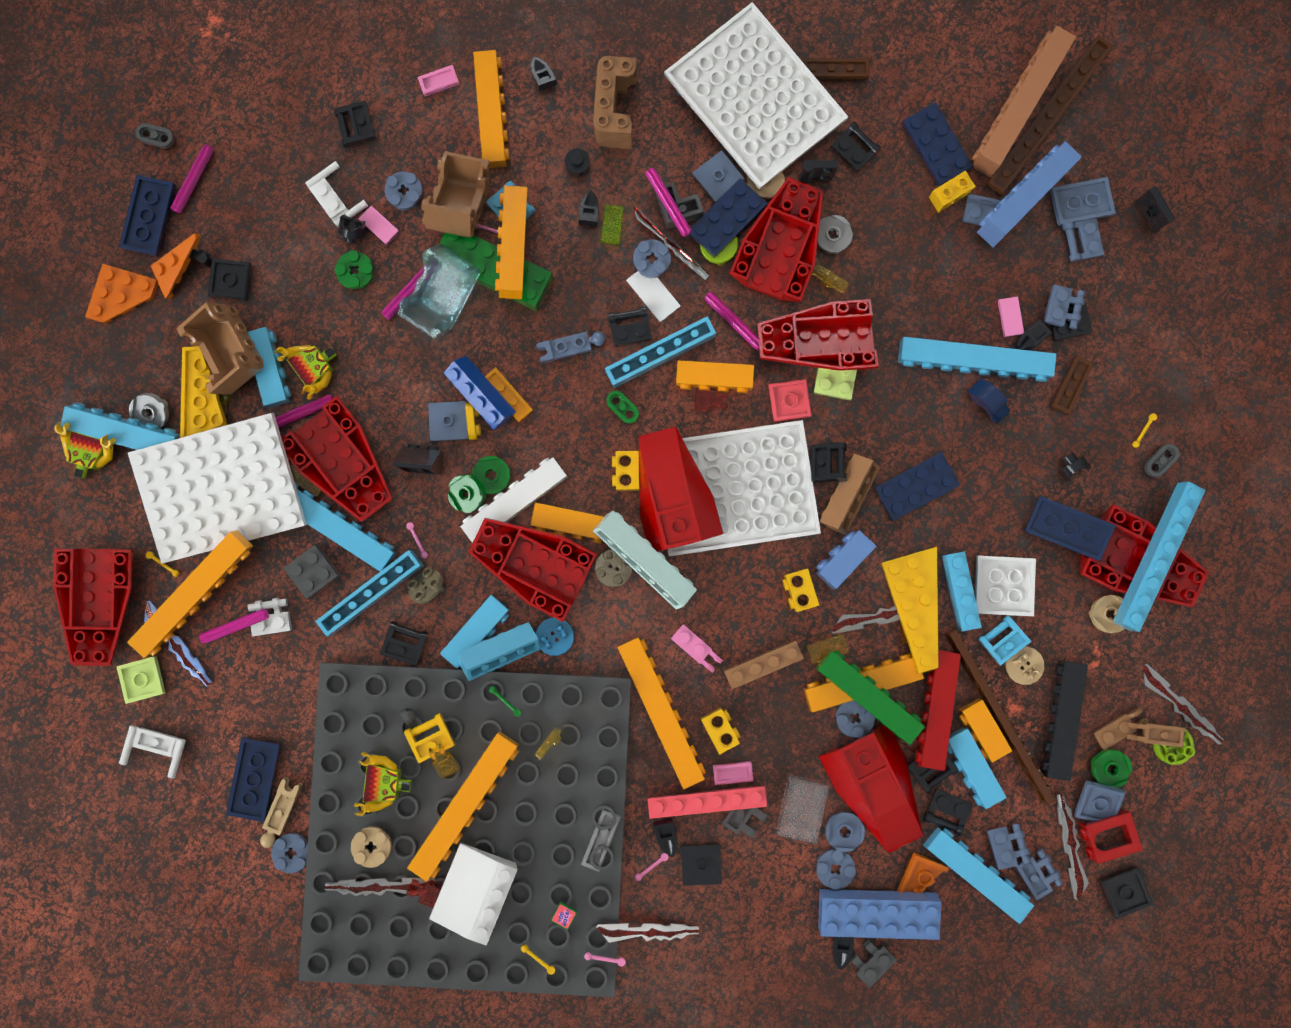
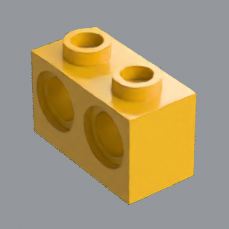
M964 171L933 190L929 199L939 213L970 194L976 186L967 172Z
M616 451V456H612V467H616V475H612V487H616V491H639V451ZM629 457L631 459L630 465L622 466L620 464L621 458ZM623 476H629L631 483L624 486L620 483V479Z
M808 568L784 575L785 579L782 582L785 591H789L791 598H788L791 609L799 612L819 606ZM795 576L800 577L802 580L799 587H795L792 584V579ZM802 594L807 597V603L803 606L798 603V597Z
M720 707L700 718L719 755L740 744L738 739L741 736L736 727L732 728L729 721L732 719L727 710L723 711ZM715 716L722 718L723 721L720 726L712 724V719ZM728 733L731 735L732 739L729 743L721 741L723 734Z

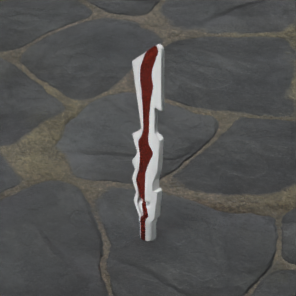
M628 923L598 924L596 926L609 943L642 936L646 941L654 938L660 941L663 939L670 941L676 937L682 939L687 935L699 934L698 926L670 923V926L654 923H643L641 927H628Z

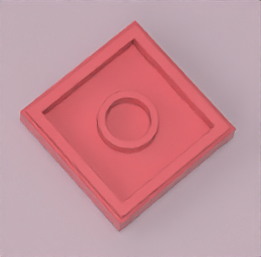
M806 379L768 385L773 422L812 417Z

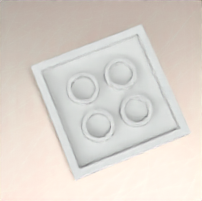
M976 556L975 599L978 613L1034 616L1036 559Z

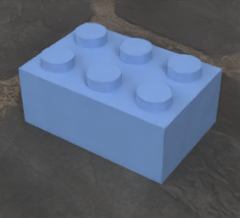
M860 530L848 532L842 538L843 543L835 546L828 553L830 557L827 560H822L815 567L817 571L814 574L830 589H837L876 547Z

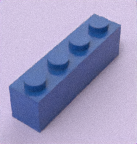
M467 356L454 360L445 370V376L493 430L506 424L516 413Z

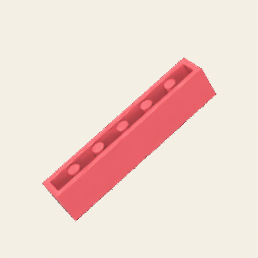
M766 785L654 796L647 799L650 819L768 806Z

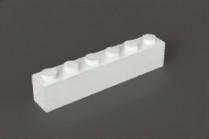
M554 458L544 459L539 464L540 467L538 469L528 471L522 481H515L509 486L510 490L506 493L500 492L493 498L494 502L490 505L484 504L478 509V514L475 516L470 515L462 521L464 524L460 527L472 543L484 518L508 523L568 478Z

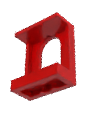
M1125 809L1119 810L1117 815L1088 824L1080 822L1081 829H1079V832L1087 845V848H1085L1086 854L1089 859L1097 864L1143 850L1131 812ZM1121 826L1127 844L1103 851L1095 846L1094 839L1098 833Z

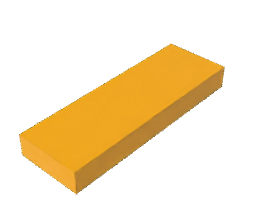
M496 367L485 376L516 411L513 417L519 423L533 411Z

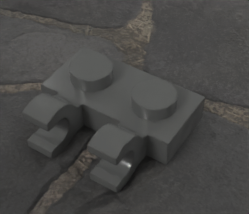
M759 808L731 810L722 824L737 835L740 831H743L753 838L757 830L746 824L752 814L764 822L768 814Z
M868 938L863 945L872 955L864 962L854 952L851 962L858 968L855 971L856 975L870 988L897 959L883 944L877 948Z

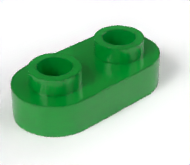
M612 391L608 394L606 399L608 407L624 423L633 424L638 420L639 411L637 407L622 392ZM618 398L620 400L619 404H614L612 402L613 399ZM629 411L633 413L631 418L626 417V413Z

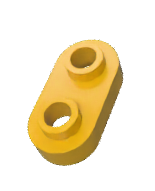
M467 402L465 409L469 440H478V436L481 435L480 424H477L476 417H479V413Z

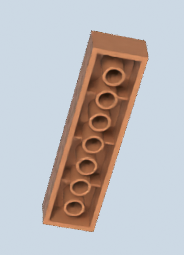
M1057 25L1053 31L1049 30L1037 47L1035 54H1033L1028 62V66L1018 79V83L1009 94V98L1002 106L999 115L993 121L990 130L983 138L980 147L973 155L972 160L974 162L972 168L991 178L1000 167L1077 36Z

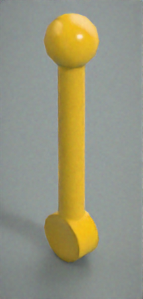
M1155 413L1148 416L1149 421L1137 440L1132 443L1133 447L1138 448L1140 446V441L1149 426L1157 419Z
M148 551L146 553L147 559H153L170 571L174 577L180 575L179 570H174L165 563L161 564V560L155 557L153 552Z
M527 945L521 946V951L529 954L544 966L548 974L552 975L555 973L553 965L549 966L531 952Z

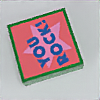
M560 901L550 921L568 930L578 911Z

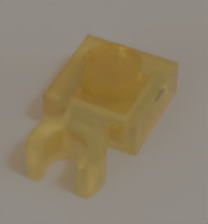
M558 727L554 728L535 753L537 758L541 760L552 745L556 747L562 739L560 736L562 730Z
M439 743L440 751L434 752L432 748H429V755L434 759L432 760V765L440 778L443 779L459 771V765L450 752L445 754L444 746Z

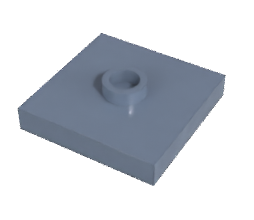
M722 150L692 173L693 177L714 203L740 178L745 181V178Z
M467 401L428 403L431 442L469 440L465 409Z
M1086 780L1074 816L1094 822L1117 815L1126 792L1124 789Z

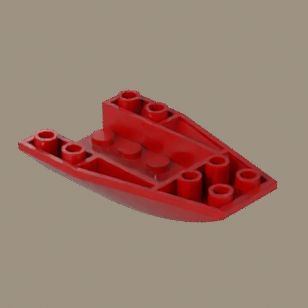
M788 177L743 238L729 275L745 287L778 300L801 302L815 267L823 190Z
M871 299L829 302L757 323L760 359L837 371L879 368L877 349H874L871 325L873 317Z
M335 396L322 406L323 410L295 432H288L282 437L287 458L296 470L359 521L363 522L393 498L361 425L341 399Z
M672 427L639 436L640 518L645 538L651 543V547L656 551H662L724 534L714 496L678 429Z
M1112 504L1100 518L1116 525L1103 556L1098 561L1082 554L1080 575L1113 591L1126 593L1156 527L1149 521ZM1179 547L1155 600L1194 607L1210 572Z
M484 518L468 551L469 554L528 605L561 622L565 620L597 556V553L564 536L489 518Z
M54 549L53 589L71 665H112L132 590L133 550Z
M884 724L871 729V733L839 749L833 748L818 756L835 791L888 853L923 837L906 757L894 733Z

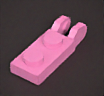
M684 624L671 637L677 645L712 673L715 669L704 660L708 654L711 655L720 664L723 661Z

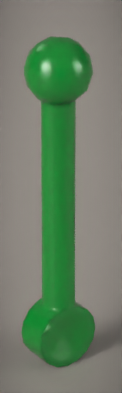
M495 686L489 688V692L495 694L514 712V716L519 717L521 715V710L516 709L497 691Z

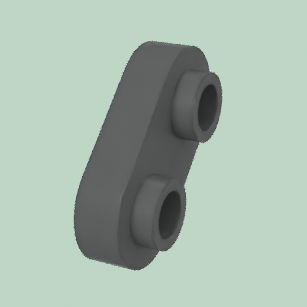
M142 123L136 128V137L144 144L168 149L175 143L174 134L167 128L148 123ZM168 137V140L163 142L164 138Z
M1173 444L1161 446L1145 463L1144 469L1146 474L1150 477L1162 476L1178 460L1180 455L1179 449ZM1165 451L1169 453L1168 458L1165 456ZM1152 465L1156 466V471L1152 470Z

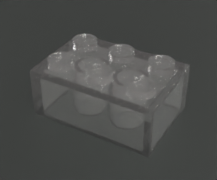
M788 774L776 830L778 836L817 844L829 789L827 783Z

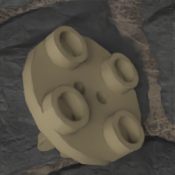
M607 549L600 553L594 565L595 575L598 580L604 585L611 587L624 585L632 572V568L612 549Z
M431 567L425 568L407 584L409 597L419 604H428L440 591L443 592L445 590L442 587V575Z

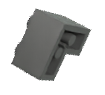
M674 182L664 184L687 223L698 220L704 214L698 194L679 199ZM656 193L666 228L676 227Z

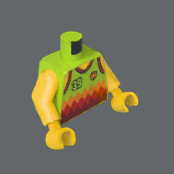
M311 345L294 346L286 349L278 347L274 354L281 353L283 355L278 357V361H283L286 356L288 357L286 360L305 385L302 394L309 392L307 399H312L314 393L316 394L328 387L334 370L329 361L337 356L331 347L323 352L316 346Z
M61 422L55 425L54 429L60 434L66 461L77 464L74 476L85 479L89 468L99 471L113 459L115 438L108 440V435L97 439L74 431L68 432L71 425L65 423L62 427Z
M367 752L361 753L362 756H367V759L359 761V763L367 767L363 793L365 805L362 803L354 804L355 807L361 806V811L354 813L358 816H362L366 812L380 811L392 805L394 800L399 798L400 791L410 792L412 784L411 780L401 779L402 770L398 769L397 764L388 757L370 756Z

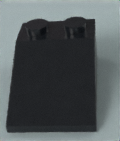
M408 444V447L401 448L392 466L403 472L441 475L444 452L435 446H427V449H420V445Z

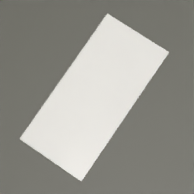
M637 271L626 280L659 322L680 307V304L658 277L646 278Z

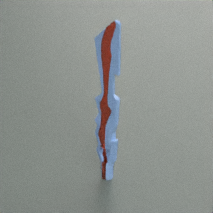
M151 601L146 602L144 622L158 610ZM174 635L168 641V650L176 654L177 661L182 663L183 668L190 671L191 676L199 678L206 687L209 686L212 681L207 676L206 670L198 658L192 656L190 649L180 636Z

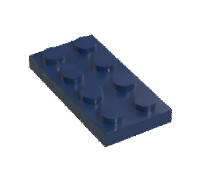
M936 102L902 121L903 126L938 186L943 185L962 172L972 169L973 165Z
M136 175L119 248L146 255L159 256L176 186L173 182Z
M740 178L690 227L691 233L689 235L715 258L767 207L768 203Z
M940 452L880 484L874 490L891 521H895L960 486V483L943 452Z
M1040 496L1025 532L1100 561L1116 525Z
M247 737L241 738L226 815L265 822L282 744Z

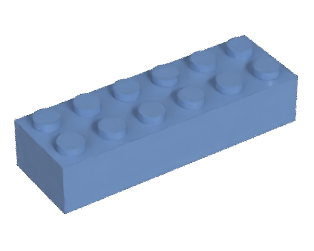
M1066 141L1060 147L1056 144L980 222L981 228L977 233L994 247L1082 156Z
M820 889L818 928L820 935L825 937L940 940L942 902L937 892L914 893L904 891L899 893L898 891Z

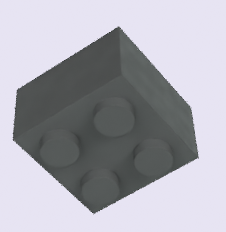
M319 545L312 546L283 568L306 599L315 598L343 577Z

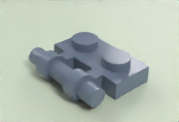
M1053 285L1043 323L1063 327L1066 320L1070 321V329H1077L1078 323L1081 322L1082 318L1080 315L1081 309L1085 305V291L1078 290L1076 297H1072L1073 289ZM1069 304L1074 305L1072 314L1067 313Z
M1020 824L1012 825L1014 831L1012 834L1008 833L1007 827L986 831L998 871L1017 867L1016 858L1022 857L1024 865L1031 863L1029 857L1031 853L1029 848L1027 849L1025 834L1024 831H1021ZM1011 840L1017 841L1019 851L1014 852Z
M1043 848L1036 851L1039 857L1037 861L1030 855L1031 863L1024 865L1021 860L1018 862V866L1015 867L1036 901L1053 891L1050 886L1051 882L1054 881L1056 886L1063 884L1060 878L1061 874L1058 869L1054 868L1051 863L1052 859L1049 854L1044 852ZM1043 866L1048 872L1046 876H1044L1040 869Z

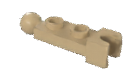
M284 777L281 780L277 794L262 827L268 831L260 839V843L264 848L274 846L276 841L275 834L282 835L297 797H299L302 790V783L290 789V778Z

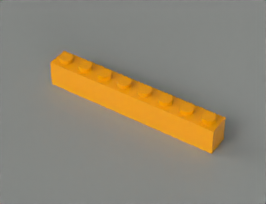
M238 530L229 532L127 643L143 658L150 655L155 656L162 649L160 646L173 638V632L186 624L187 621L185 619L189 615H194L200 607L198 605L202 601H207L212 596L211 591L215 587L219 588L225 582L224 577L227 574H232L238 568L237 563L240 560L244 561L251 554L250 550L253 545Z
M637 637L618 646L617 648L683 790L705 780L703 774L706 771L702 763L698 764L695 759L698 754L694 746H689L687 739L690 738L685 727L681 728L678 722L681 720L677 709L673 711L670 705L673 703L669 692L665 693L662 688L665 683L661 675H656L654 668L657 666L653 658H648L646 654L648 647L645 640H640Z
M500 731L496 734L407 869L426 882L430 877L435 878L441 869L438 867L442 860L446 861L452 853L449 850L452 844L457 845L463 834L460 832L464 826L468 828L474 820L472 816L474 811H480L486 802L483 800L486 793L491 794L497 784L494 783L498 776L502 778L508 769L505 766L508 760L513 761L519 750L516 748L519 744Z

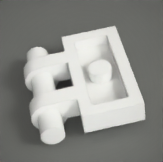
M273 598L271 601L265 602L259 600L248 604L249 612L261 609H274V614H269L268 619L251 625L252 636L292 630L290 611L282 612L281 608L288 606L287 598Z

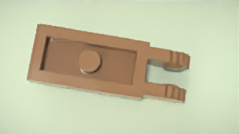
M1138 707L1127 714L1124 713L1093 731L1092 734L1100 748L1105 750L1126 738L1127 734L1136 732V729L1128 727V722L1132 723L1130 719L1140 715L1143 712L1142 709ZM1142 718L1135 723L1143 724L1149 723L1147 718Z
M1128 722V727L1143 729L1142 736L1127 734V739L1183 748L1185 728Z

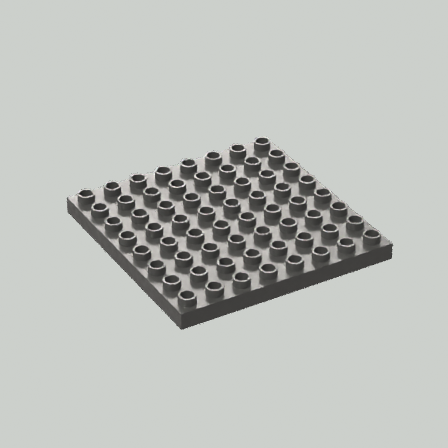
M341 662L320 663L299 981L615 997L617 963L595 959L586 960L584 955L590 952L592 955L617 959L618 941L609 943L603 935L618 937V929L608 930L602 927L596 928L598 924H619L631 677L493 670L468 681L463 670L457 668ZM491 686H495L497 691L516 709L521 710L522 713L519 717L514 716V712L495 694L489 692ZM406 708L412 709L416 716L414 721L408 726L398 714ZM441 713L456 745L418 763L404 734V730L408 728L413 729L435 718L434 715ZM437 725L416 735V741L418 742L440 731L439 726ZM500 731L519 744L516 748L519 750L513 761L508 760L505 765L508 769L502 778L499 776L496 778L494 783L497 785L491 794L486 793L483 800L486 802L480 811L475 810L472 814L474 820L468 828L464 826L460 832L463 836L458 844L453 843L449 850L452 853L446 861L442 860L438 865L441 869L435 876V881L393 886H380L378 883L365 887L325 886L326 882H338L347 879L363 881L366 879L386 878L388 882H402V878H420L407 869V867L496 734ZM367 752L370 756H386L397 764L398 769L402 770L401 779L412 781L410 792L400 791L399 798L394 800L392 805L380 811L366 812L362 816L355 815L354 813L361 811V806L355 807L354 804L362 803L365 805L363 793L367 766H363L359 761H365L367 756H362L361 753ZM603 809L609 810L613 815L612 822L606 826H600L597 823ZM616 813L620 814L621 818L610 846L598 845L591 851V864L600 871L598 872L581 865L595 827L601 830L610 829L616 821ZM378 826L391 838V854L384 863L377 867L368 868L357 864L351 853L352 839L363 828ZM370 841L369 845H366L370 852L377 848L376 845H373L372 841ZM460 843L510 860L517 865L518 870L487 946L469 940L429 919ZM599 849L607 850L602 866H598L593 859L594 853ZM326 887L352 889L355 892L362 890L380 892L387 888L418 891L428 888L422 896L387 890L382 896L374 893L367 896L363 894L355 896L351 893L343 895L338 891H325ZM560 901L578 911L568 930L550 921ZM527 945L529 950L549 966L553 965L555 973L552 975L548 974L544 966L529 954L521 951V946Z

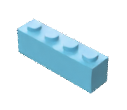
M267 327L249 331L248 334L254 342L255 348L263 359L264 364L263 369L255 375L263 405L270 409L291 403V389L288 385L286 386L285 382L287 378L286 371L281 367L280 361L277 360L281 353L274 354L276 351L275 342H277L274 331Z
M965 551L941 556L957 631L963 632L982 628Z
M490 595L440 654L455 668H460L457 653L465 648L479 644L486 637L490 639L497 631L495 627L499 622L503 624L508 619L510 609L494 595Z
M529 622L458 652L459 665L468 681H471L540 650L539 639Z
M962 727L951 733L947 752L949 755H953L955 761H953L959 772L962 771L965 778H963L965 785L968 789L971 788L975 794L973 799L976 804L988 809L1006 799V795L969 730Z

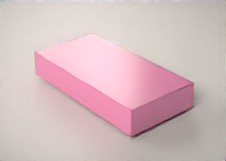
M453 65L418 77L425 97L460 84Z
M372 205L359 218L360 221H366L365 226L386 245L400 233Z
M1018 297L999 299L998 307L1004 338L1022 335L1024 328Z
M751 761L713 765L715 785L753 781Z

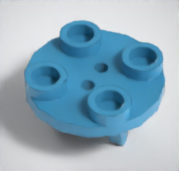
M549 618L544 620L536 631V636L539 639V648L551 656H559L566 653L574 641V632L566 620L561 622L556 618Z

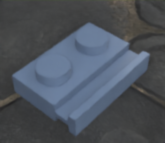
M968 194L962 222L979 225L1001 200Z

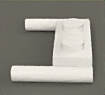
M335 161L305 182V184L335 225L339 227L340 216L345 214L352 218L368 207V205L362 200L350 210L346 208L325 179L340 168Z
M130 725L119 764L127 765L131 749L135 747L173 757L167 777L175 778L186 740Z

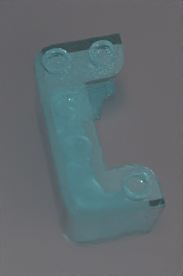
M443 244L435 245L424 251L422 255L424 264L422 277L416 281L414 293L407 298L403 297L398 305L400 309L397 313L434 339L444 335L453 327L481 271L478 267Z

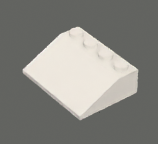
M460 843L429 919L469 940L487 946L518 870L516 863Z

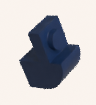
M980 379L967 391L973 402L984 408L992 422L996 424L1010 412L1006 404L1008 400L1003 393L983 379Z

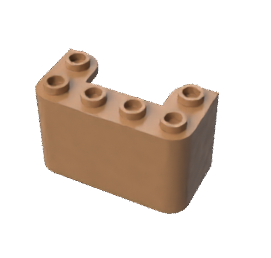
M604 56L598 61L593 124L596 143L601 147L632 149L631 119L626 114L616 113L617 93L626 94L629 86L637 84V58Z
M445 151L442 159L439 158L437 169L440 170L438 186H435L433 190V197L428 195L422 201L421 209L424 211L422 223L425 224L426 229L472 238L489 192L490 160Z
M206 302L176 328L180 337L186 335L192 340L190 342L191 345L199 346L213 373L208 377L210 382L205 385L209 394H233L264 367L263 359L259 356L254 342L251 340L245 325L238 315L237 309L233 306Z

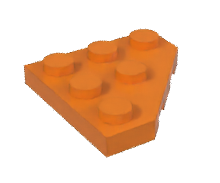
M102 264L85 317L107 324L113 321V318L136 309V306L144 302L147 303L153 300L158 282L150 277Z

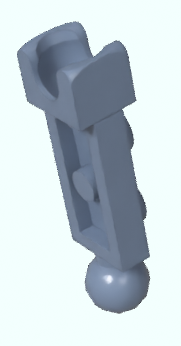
M586 331L537 343L538 350L547 351L545 356L540 357L541 364H546L558 359L592 351L590 345L602 346L606 341V336L603 332L597 331L591 337H588Z

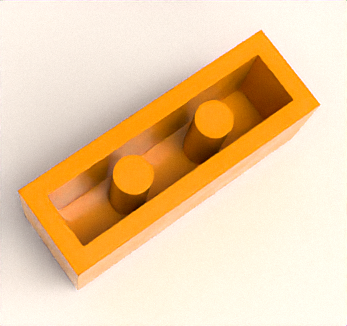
M977 698L958 709L961 714L959 715L960 721L964 726H968L985 760L987 759L993 763L1012 752L982 699Z

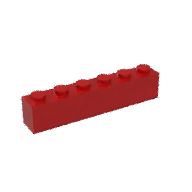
M938 650V668L931 670L927 674L926 684L929 686L923 700L926 707L925 712L923 711L921 714V723L925 727L918 735L920 749L917 750L915 762H918V767L945 771L961 654Z

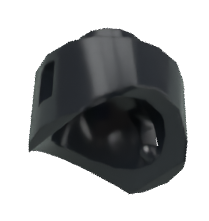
M572 149L566 154L565 167L573 177H583L589 172L590 157L583 149Z
M344 214L340 216L338 232L344 237L346 242L355 243L357 239L364 237L366 221L354 220Z
M1074 452L1062 458L1065 465L1060 469L1068 481H1070L1076 471L1091 469L1084 455L1076 457Z

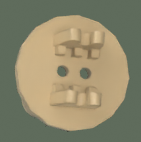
M1025 646L1004 663L1008 676L1014 682L1021 685H1030L1037 682L1045 669L1041 654L1028 646Z

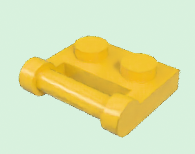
M441 713L434 715L435 718L413 729L408 728L404 730V734L418 763L456 745ZM437 725L439 726L440 731L418 742L416 741V735Z

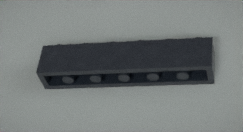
M1059 660L1055 667L1056 683L1052 686V694L1054 696L1053 702L1049 705L1051 716L1050 722L1048 721L1046 725L1048 736L1047 741L1043 744L1044 760L1040 764V770L1043 776L1047 778L1071 782L1088 665Z

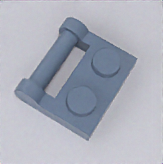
M1097 218L1069 222L1062 225L1063 231H1066L1070 249V262L1102 257L1104 255ZM1075 229H1077L1082 253H1078L1074 235Z

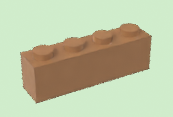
M854 453L845 470L847 481L839 482L835 492L830 497L826 510L821 515L820 522L826 527L846 535L881 467L873 460Z
M793 640L723 671L731 689H734L804 658L797 641Z

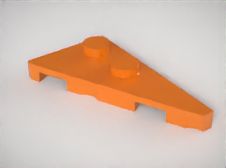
M192 234L151 265L165 298L171 299L173 297L172 290L175 284L180 283L182 274L186 271L191 261L189 255L192 249H196L199 244L200 234Z
M914 852L897 891L899 893L904 891L923 893L928 886L936 882L935 878L945 871L946 873L949 870V866Z

